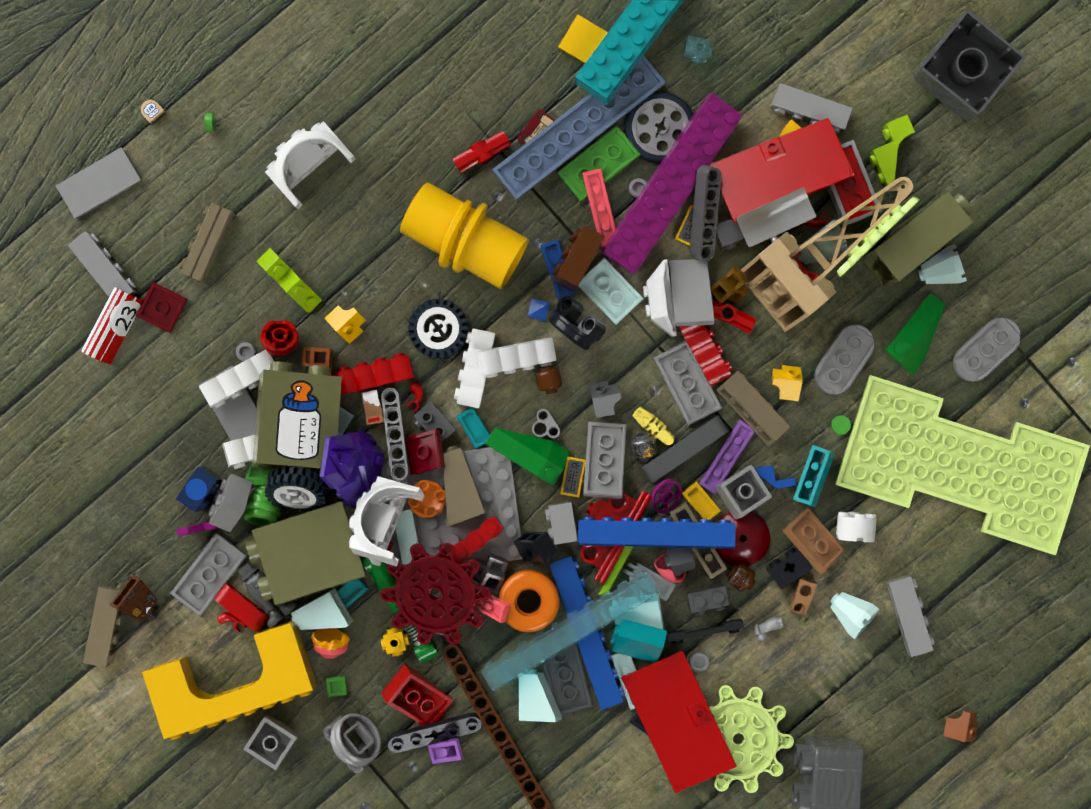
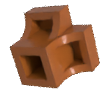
M303 347L302 366H327L332 368L333 349Z
M963 711L959 718L947 717L943 736L963 742L975 741L978 722H976L977 713Z

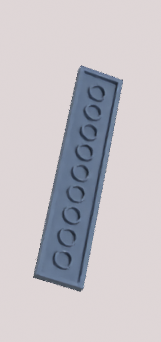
M643 56L608 105L588 94L493 168V173L513 198L518 200L651 94L665 85L666 82L647 58Z

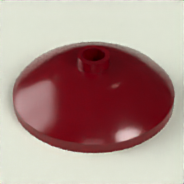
M751 511L742 518L735 520L731 512H728L718 520L717 523H720V520H731V523H736L735 549H715L722 560L730 565L743 563L746 566H750L764 557L770 544V532L766 522L758 514ZM741 535L746 536L745 542H740L739 538Z

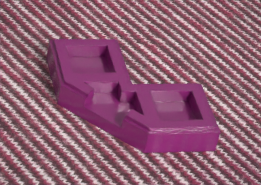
M208 521L176 530L179 536L217 529L218 527L209 524Z

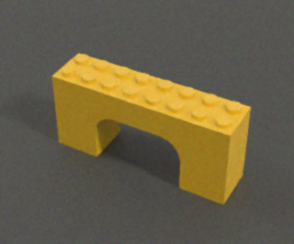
M294 621L259 631L254 635L263 663L262 675L255 682L218 694L205 693L195 682L187 656L151 667L142 672L163 738L175 740L186 734L185 732L193 734L200 731L206 725L207 728L219 725L224 719L226 722L237 719L242 713L247 716L255 713L260 707L265 710L273 707L278 701H281L283 704L293 700L296 695L300 697L310 695L317 686V682L299 627L295 625Z

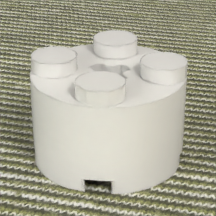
M838 512L836 539L855 542H875L876 514Z

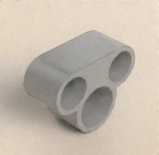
M540 409L537 412L538 421L532 426L533 434L537 437L548 435L550 438H557L560 435L558 425L546 409ZM541 412H545L547 414L546 419H541L539 417ZM542 423L545 425L546 431L544 434H537L535 432L537 424ZM551 428L557 429L556 435L550 434Z

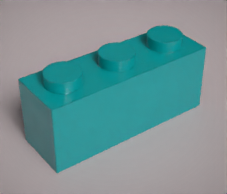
M812 445L793 500L816 507L835 455L834 452Z

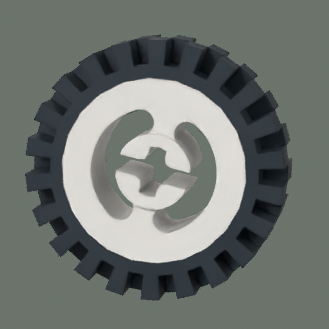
M435 298L425 301L413 311L409 319V337L415 348L422 354L431 358H446L462 348L468 335V323L463 311L456 304L449 300ZM434 315L446 317L444 321L435 320L439 326L443 325L441 329L444 334L447 332V325H452L450 337L443 342L431 341L433 336L437 338L442 337L439 332L434 333L435 327L432 323L429 326L430 331L425 333V323Z
M284 466L282 470L276 468L275 471L272 470L268 475L265 497H267L269 502L272 501L274 506L278 504L280 509L286 507V511L294 509L296 513L299 510L302 513H306L307 510L310 512L323 507L328 485L318 476V473L314 472L311 474L310 469L302 471L303 467H299L296 470L294 466H290V469Z

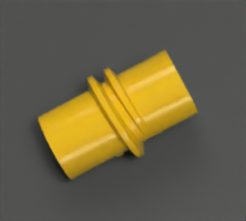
M426 182L412 200L400 226V233L439 254L438 262L442 268H447L453 263L452 268L456 273L462 272L465 269L499 289H502L512 276L529 243L527 237L486 215L488 204L482 203L475 209L472 207V201L467 199L463 202L429 182Z

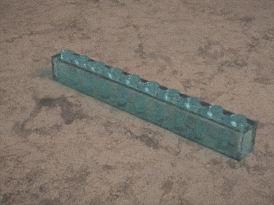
M642 570L633 576L635 579L627 582V580L617 585L618 589L615 591H606L600 595V600L596 602L592 600L583 606L585 609L579 612L577 610L567 615L568 619L563 622L560 620L550 625L551 629L544 632L542 630L536 633L533 640L529 642L525 640L517 645L518 649L513 652L508 650L501 654V659L498 661L491 660L484 665L485 668L481 672L490 689L496 692L660 594L661 591L650 572Z

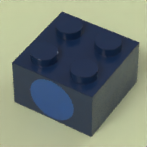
M205 466L197 467L176 500L194 512L207 510L212 503L211 497L220 489L224 479Z

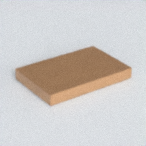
M808 507L804 508L782 530L820 575L845 551Z

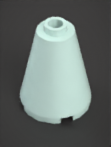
M836 219L829 222L827 225L821 228L818 232H816L806 241H808L809 239L817 235L819 232L830 226L832 223L836 221ZM839 224L821 237L840 236L841 229ZM842 239L837 258L848 248L846 239ZM838 240L812 242L826 260L833 259ZM806 247L797 256L798 260L804 262L805 265L818 262Z

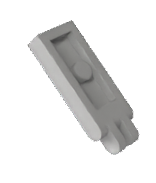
M628 562L627 566L633 569L632 572L627 569L623 571L629 575L628 580L652 594L659 593V598L667 601L676 584L666 581L660 575L638 562L636 566Z

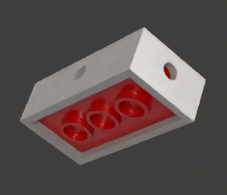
M854 140L841 146L855 176L826 187L839 219L875 194ZM874 199L864 207L877 205L878 199ZM875 210L855 212L849 217L847 226L872 217Z

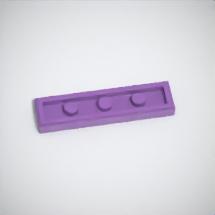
M739 419L699 485L714 494L717 493L714 487L725 480L754 434V431L747 423Z

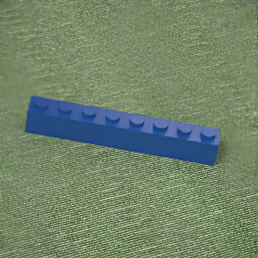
M583 517V520H579L578 544L579 546L735 549L736 523H731V520H720V523H712V520L701 519L700 523L692 522V519H680V522H673V519L664 518L661 519V522H653L652 518H642L641 521H634V518H622V521H614L612 517H603L602 520H595V517Z
M571 555L550 562L553 576L601 710L622 703V697L625 694L622 686H617L615 679L619 677L615 667L611 668L609 660H612L609 649L605 650L602 644L605 642L603 632H598L596 624L599 621L596 613H591L589 606L593 604L589 594L585 595L583 588L586 585L583 576L579 577L576 571L580 569L577 559H572Z

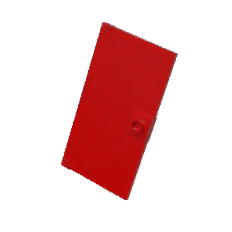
M829 118L760 143L755 147L710 164V166L716 167L721 171L720 191L734 223H737V217L802 187H805L806 194L808 195L855 176Z
M683 650L621 677L672 785L674 793L683 791L686 788L737 767Z

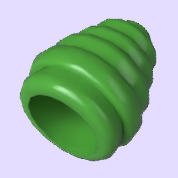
M256 485V489L248 497L243 514L244 520L262 527L278 522L277 519L281 517V510L278 508V504L274 506L272 501L269 502L267 500V497H265L266 486Z

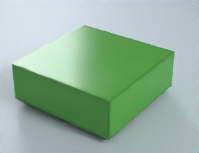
M346 675L326 678L328 697L348 695Z

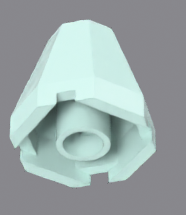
M955 244L946 247L921 265L922 270L918 271L921 281H926V284H958L967 281L966 277L962 278L961 276L965 272L958 251L953 252V249H956Z
M844 592L840 595L836 593L830 601L832 603L831 609L853 639H856L864 631L868 623L873 620L879 611V608L874 604Z

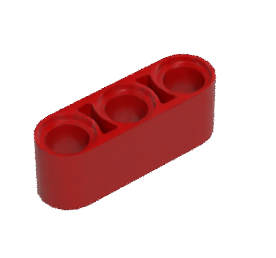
M228 583L222 587L214 598L221 606L255 632H259L270 618L260 607Z

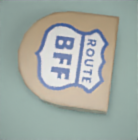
M147 100L141 106V113L150 124L165 112L154 100Z

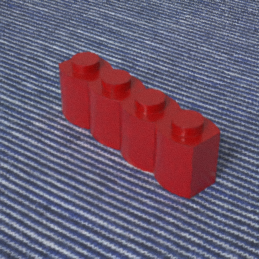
M678 326L711 386L732 376L731 371L733 367L729 360L725 361L721 354L724 351L719 343L715 344L712 338L715 335L710 326Z
M404 353L393 355L394 358L390 360L382 357L375 359L373 364L368 365L367 362L356 364V368L349 369L348 366L338 368V372L334 373V376L342 377L340 396L415 378L409 355L405 356Z
M496 516L485 520L480 528L471 531L465 540H461L453 546V558L456 562L462 563L466 561L473 552L483 548L488 540L497 537L502 532L504 526Z

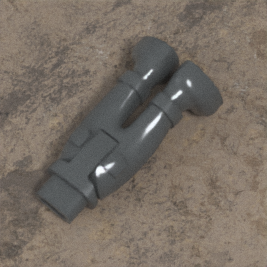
M249 562L238 572L243 577L242 581L245 583L251 597L264 609L266 614H269L270 618L267 625L271 629L285 617L275 608V605L270 600L263 601L257 579L266 575L258 567L254 568ZM295 601L279 605L283 614L288 616L298 607V604Z

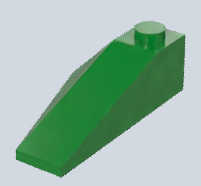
M930 292L882 350L883 353L910 375H913L925 360L945 303Z
M496 427L485 443L552 486L562 473L569 454V450L553 440Z

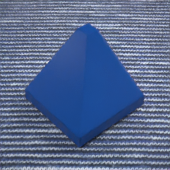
M532 298L527 317L545 322L550 302Z

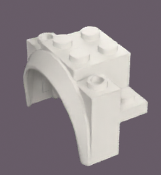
M323 121L321 124L319 122L311 128V131H306L304 128L302 130L298 129L291 135V139L287 143H281L276 148L277 152L274 153L277 156V160H274L267 166L268 170L265 173L290 202L299 209L303 205L291 191L296 185L337 150L350 163L355 161L356 158ZM318 144H323L324 147L321 149ZM288 169L292 173L290 176L287 175Z
M378 476L376 482H373L371 490L368 493L363 492L362 497L358 499L355 513L350 518L349 528L354 533L349 540V548L352 552L369 558L373 565L380 566L384 562L397 566L399 559L394 557V553L387 551L407 498L423 501L425 495L421 488Z

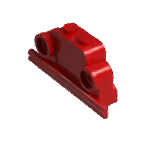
M642 490L638 499L635 500L623 492L622 499L608 498V502L598 500L595 504L591 502L586 512L589 513L588 517H595V520H602L603 517H612L614 521H622V518H634V521H639L652 495ZM582 546L580 555L585 562L600 568L594 579L605 584L624 547Z

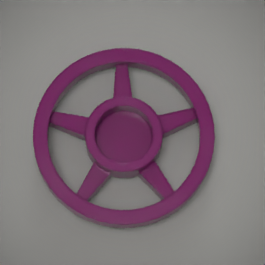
M673 479L663 480L656 485L652 492V508L661 514L669 513L675 509L682 497L681 485ZM668 484L665 489H661L664 485ZM674 484L677 486L678 489L677 494L672 491V487ZM676 498L674 503L670 507H668V504H670L673 501V499ZM662 502L664 509H658L656 505Z

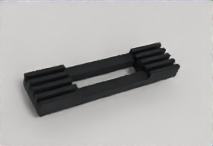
M742 619L722 622V625L687 632L685 629L667 632L666 638L668 642L672 641V644L683 643L682 639L725 631H729V634L740 632L739 629L744 628Z

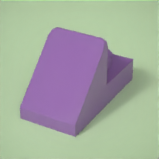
M458 738L428 745L432 764L464 759Z

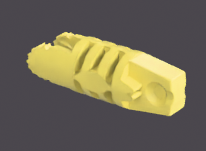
M641 406L634 412L632 416L655 439L658 438L668 446L673 444L675 440L674 435L654 414Z

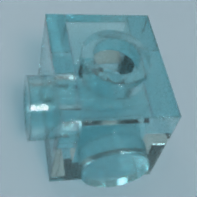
M688 36L683 58L690 59V62L694 64L705 63L707 58H711L713 47L710 46L711 40Z

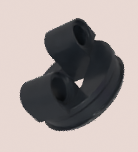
M564 296L555 306L557 309L554 310V314L549 317V322L558 331L584 350H589V347L596 341L598 342L606 331L605 325L593 316H587L580 324H577L576 321L583 312V306L570 296Z

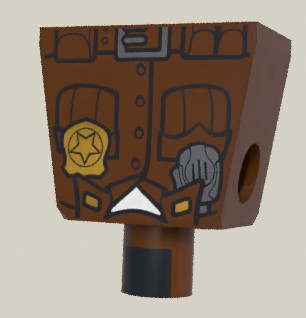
M135 576L129 578L109 604L116 610L140 622L146 617L152 621L158 616V611L153 608L158 599L145 583Z

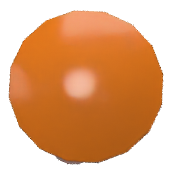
M421 480L414 485L421 488L425 496L423 501L408 498V505L412 512L423 518H432L438 515L444 509L446 503L445 491L442 486L431 480Z

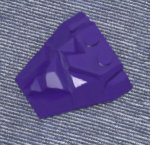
M357 430L354 433L348 432L345 435L326 437L320 471L321 479L330 489H336V495L339 498H344V504L353 509H356L357 501L362 497L363 492L368 493L373 482H376L377 477H381L382 467L384 466V453L376 446L377 442L373 436L362 430Z

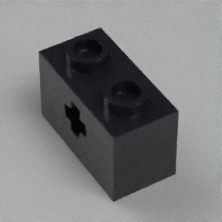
M527 531L513 542L523 561L546 563L558 552L547 532Z
M794 547L784 553V558L781 560L777 558L768 564L770 567L766 570L781 590L813 569L798 548L796 550ZM786 563L793 565L791 571L784 570Z

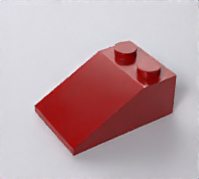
M405 663L381 693L388 705L421 725L437 722L454 701L453 698Z

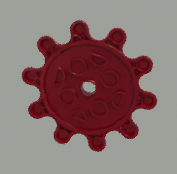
M419 543L413 544L410 547L412 560L409 564L398 562L397 566L387 565L388 572L396 578V585L392 588H384L380 593V597L385 602L397 604L399 608L398 613L392 618V625L397 629H401L408 624L414 625L418 630L417 641L422 645L429 644L435 633L444 634L450 644H458L461 640L459 627L462 624H469L472 627L478 628L484 622L483 616L475 610V604L478 601L488 600L491 596V591L488 587L478 586L473 582V575L479 571L480 564L475 559H470L466 563L456 562L453 558L454 547L450 543H443L436 555L428 554ZM436 588V590L440 591L441 596H432L431 590Z

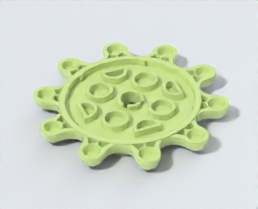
M914 196L905 205L901 206L899 204L877 227L871 230L846 256L848 260L837 270L838 275L841 277L857 263L920 199Z
M723 685L719 689V703L716 706L709 707L737 767L716 775L714 785L718 791L722 792L727 790L731 781L737 779L742 781L747 792L754 793L759 787L757 777L760 773L768 772L775 777L783 773V766L776 760V753L780 749L791 748L794 744V739L791 735L782 734L777 729V724L785 717L786 710L781 705L771 709L763 708L761 705L763 692L759 687H752L748 695L740 699L735 697L730 686ZM740 733L743 735L744 739L740 744L733 742L735 734Z

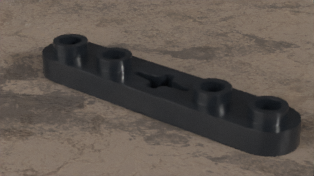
M467 713L395 732L388 738V748L392 752L400 753L475 733L480 730L482 723L477 713ZM435 730L437 735H434L432 731Z

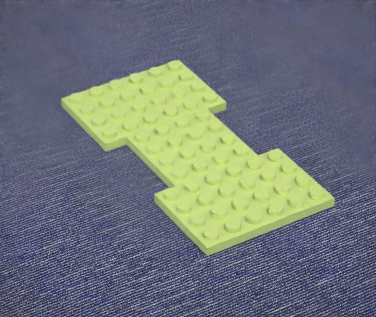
M869 375L835 485L906 508L910 507L914 491H919L986 513L981 532L1056 555L1090 445L1018 422L1014 424L1010 440L938 417L944 398Z

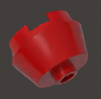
M272 320L262 329L260 341L269 354L275 357H283L297 347L299 335L291 322L287 320Z

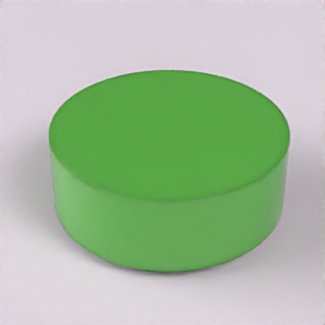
M214 113L205 114L204 123L207 132L215 131Z
M836 416L831 421V429L836 434H846L851 428V422L846 416Z

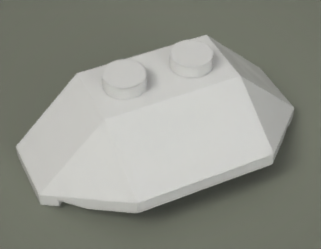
M666 259L661 262L647 280L646 286H643L644 298L648 297V305H645L646 316H650V321L669 336L676 337L668 261Z

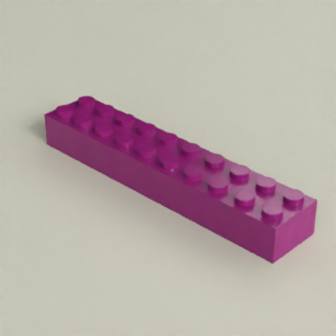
M713 93L706 95L600 253L629 274H635L695 187L698 168L702 165H710L743 115Z

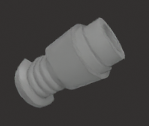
M771 617L759 625L756 623L754 636H757V640L764 641L767 639L766 633L784 628L781 617Z

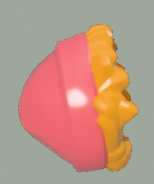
M337 628L316 629L311 636L314 650L322 657L334 659L345 653L350 641L349 636Z

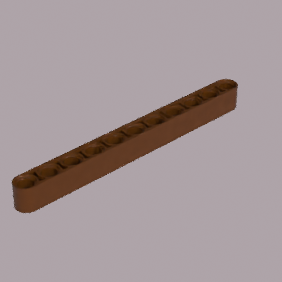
M447 644L443 651L444 658L531 808L554 809L463 650L458 644ZM448 648H456L458 654L455 657L449 656L447 653ZM459 664L466 665L467 672L459 673L457 666ZM474 681L477 684V688L470 690L467 688L466 683ZM480 697L485 698L487 704L483 707L478 706L476 700ZM493 714L497 720L494 723H488L486 716ZM498 731H503L506 734V738L499 740L495 734ZM513 748L516 754L512 757L507 756L505 750ZM521 764L526 770L523 773H518L515 771V767ZM532 781L535 784V788L528 790L524 786L525 783ZM537 798H542L545 804L541 807L536 806L534 801Z

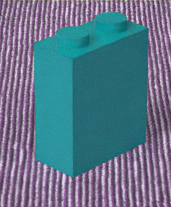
M622 619L620 625L616 624L614 633H612L610 644H613L612 652L652 663L657 662L664 648L667 631Z

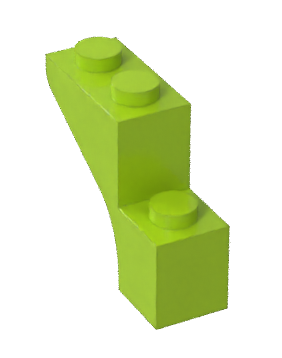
M908 114L886 123L883 126L884 130L882 132L886 141L889 140L890 143L870 152V163L873 167H876L878 172L877 179L881 185L883 184L884 188L895 181L899 144L904 138L915 133Z
M271 248L257 260L258 264L308 313L322 301Z

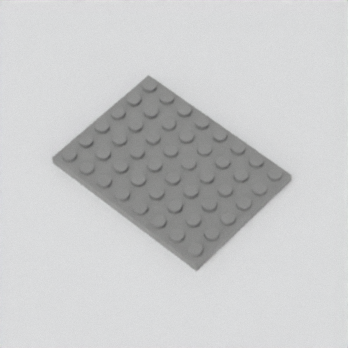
M491 447L463 451L485 513L448 526L446 503L444 509L432 518L419 517L413 512L419 544L424 547L428 554L436 555L443 543H450L454 546L457 542L465 540L471 531L480 528L485 520L496 516L504 526L502 532L497 537L488 540L483 548L473 552L462 563H466L470 559L477 560V558L487 561L489 554L502 557L508 561L522 559L513 543L521 536L511 460ZM389 461L384 462L381 477L395 481L391 476ZM441 468L415 476L410 474L408 481L403 483L414 486L421 480H431L437 482L445 491L444 469ZM397 470L395 476L402 478L405 475V470ZM408 498L402 511L411 509L408 505ZM395 528L391 538L393 548L390 552L394 553V557L402 563Z

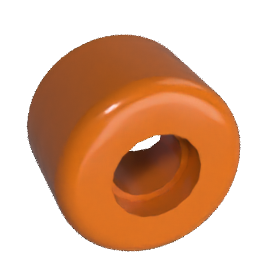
M523 569L513 573L505 580L499 593V599L510 604L506 623L518 631L536 632L546 628L555 619L559 610L560 598L555 582L546 573L536 569ZM524 590H534L541 598V605L533 613H525L518 606L517 598Z

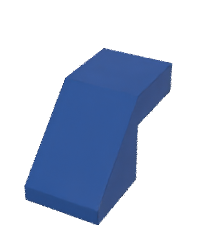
M773 466L754 468L759 477L774 488L796 485L795 478L775 480Z

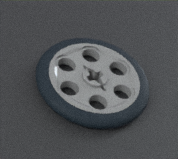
M654 92L627 114L624 127L625 136L641 154L639 157L652 163H661L676 141L673 139L672 133L676 130L682 132L694 114L690 106L680 97L668 92ZM661 104L664 107V111L657 114L654 112L653 106ZM679 112L681 120L678 122L673 121L670 117L671 113ZM646 115L649 121L647 124L642 125L638 122V117ZM663 118H665L663 127L666 130H661L658 136L655 137L657 134V127L655 125L662 123ZM643 133L650 136V141L647 144L642 143L639 139ZM661 141L666 142L667 150L659 151L657 143Z

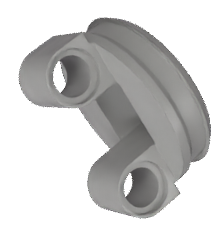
M351 713L344 717L341 715L323 731L325 738L331 742L335 754L354 773H360L368 767L380 752L381 738L379 731L370 719L361 714ZM352 729L357 732L366 744L359 750L347 737V734Z

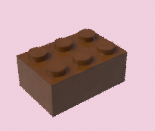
M586 225L581 229L577 228L569 240L572 244L564 249L560 257L563 259L562 262H559L552 272V275H554L552 281L570 291L576 289L605 236Z

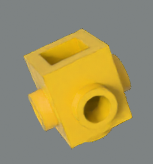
M388 629L387 633L383 635V639H381L382 649L386 650L387 654H392V657L404 654L403 651L408 648L407 645H410L408 634L404 633V629ZM391 640H397L398 645L392 646Z

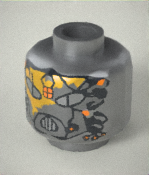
M648 432L636 434L635 438L631 441L633 456L636 459H641V462L651 461L652 457L658 452L655 437Z

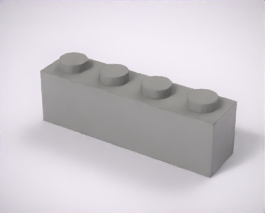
M779 83L770 107L777 114L785 115L786 113L792 115L794 120L809 121L810 125L829 118L836 134L842 133L845 130L852 111V107Z
M85 231L68 244L69 248L108 297H110L115 287L132 296L138 293L134 289L136 287L135 283L130 278L126 279L122 274L124 269L118 263L115 264L111 260L113 256L108 249H103L99 243L101 241L95 233L91 234Z
M906 575L886 581L907 655L914 657L933 651L932 645H934V640L927 631L929 623L927 617L923 616L921 611L923 603L921 598L917 597L915 590L918 587L915 579Z

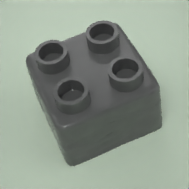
M966 11L949 28L918 66L913 77L917 83L927 89L945 106L964 120L969 121L984 111L998 91L1023 63L1025 56L1012 44L1004 40L997 32L989 28L971 11Z
M807 736L805 744H795L794 766L799 767V772L803 776L802 783L793 782L792 806H797V809H860L863 749L851 738Z

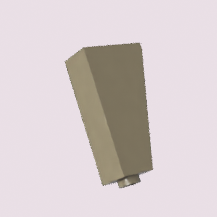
M456 445L445 449L446 453L443 454L448 526L485 513L462 447L457 449Z

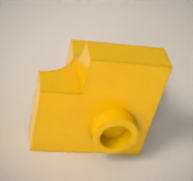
M339 305L324 318L349 344L363 332L360 326L366 321L354 307L350 310H343Z
M782 365L781 369L773 368L772 385H776L779 388V399L799 401L803 382L801 367Z

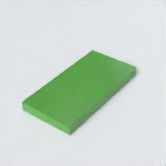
M616 125L560 169L557 174L581 203L588 198L582 173L601 168L604 183H606L641 154Z

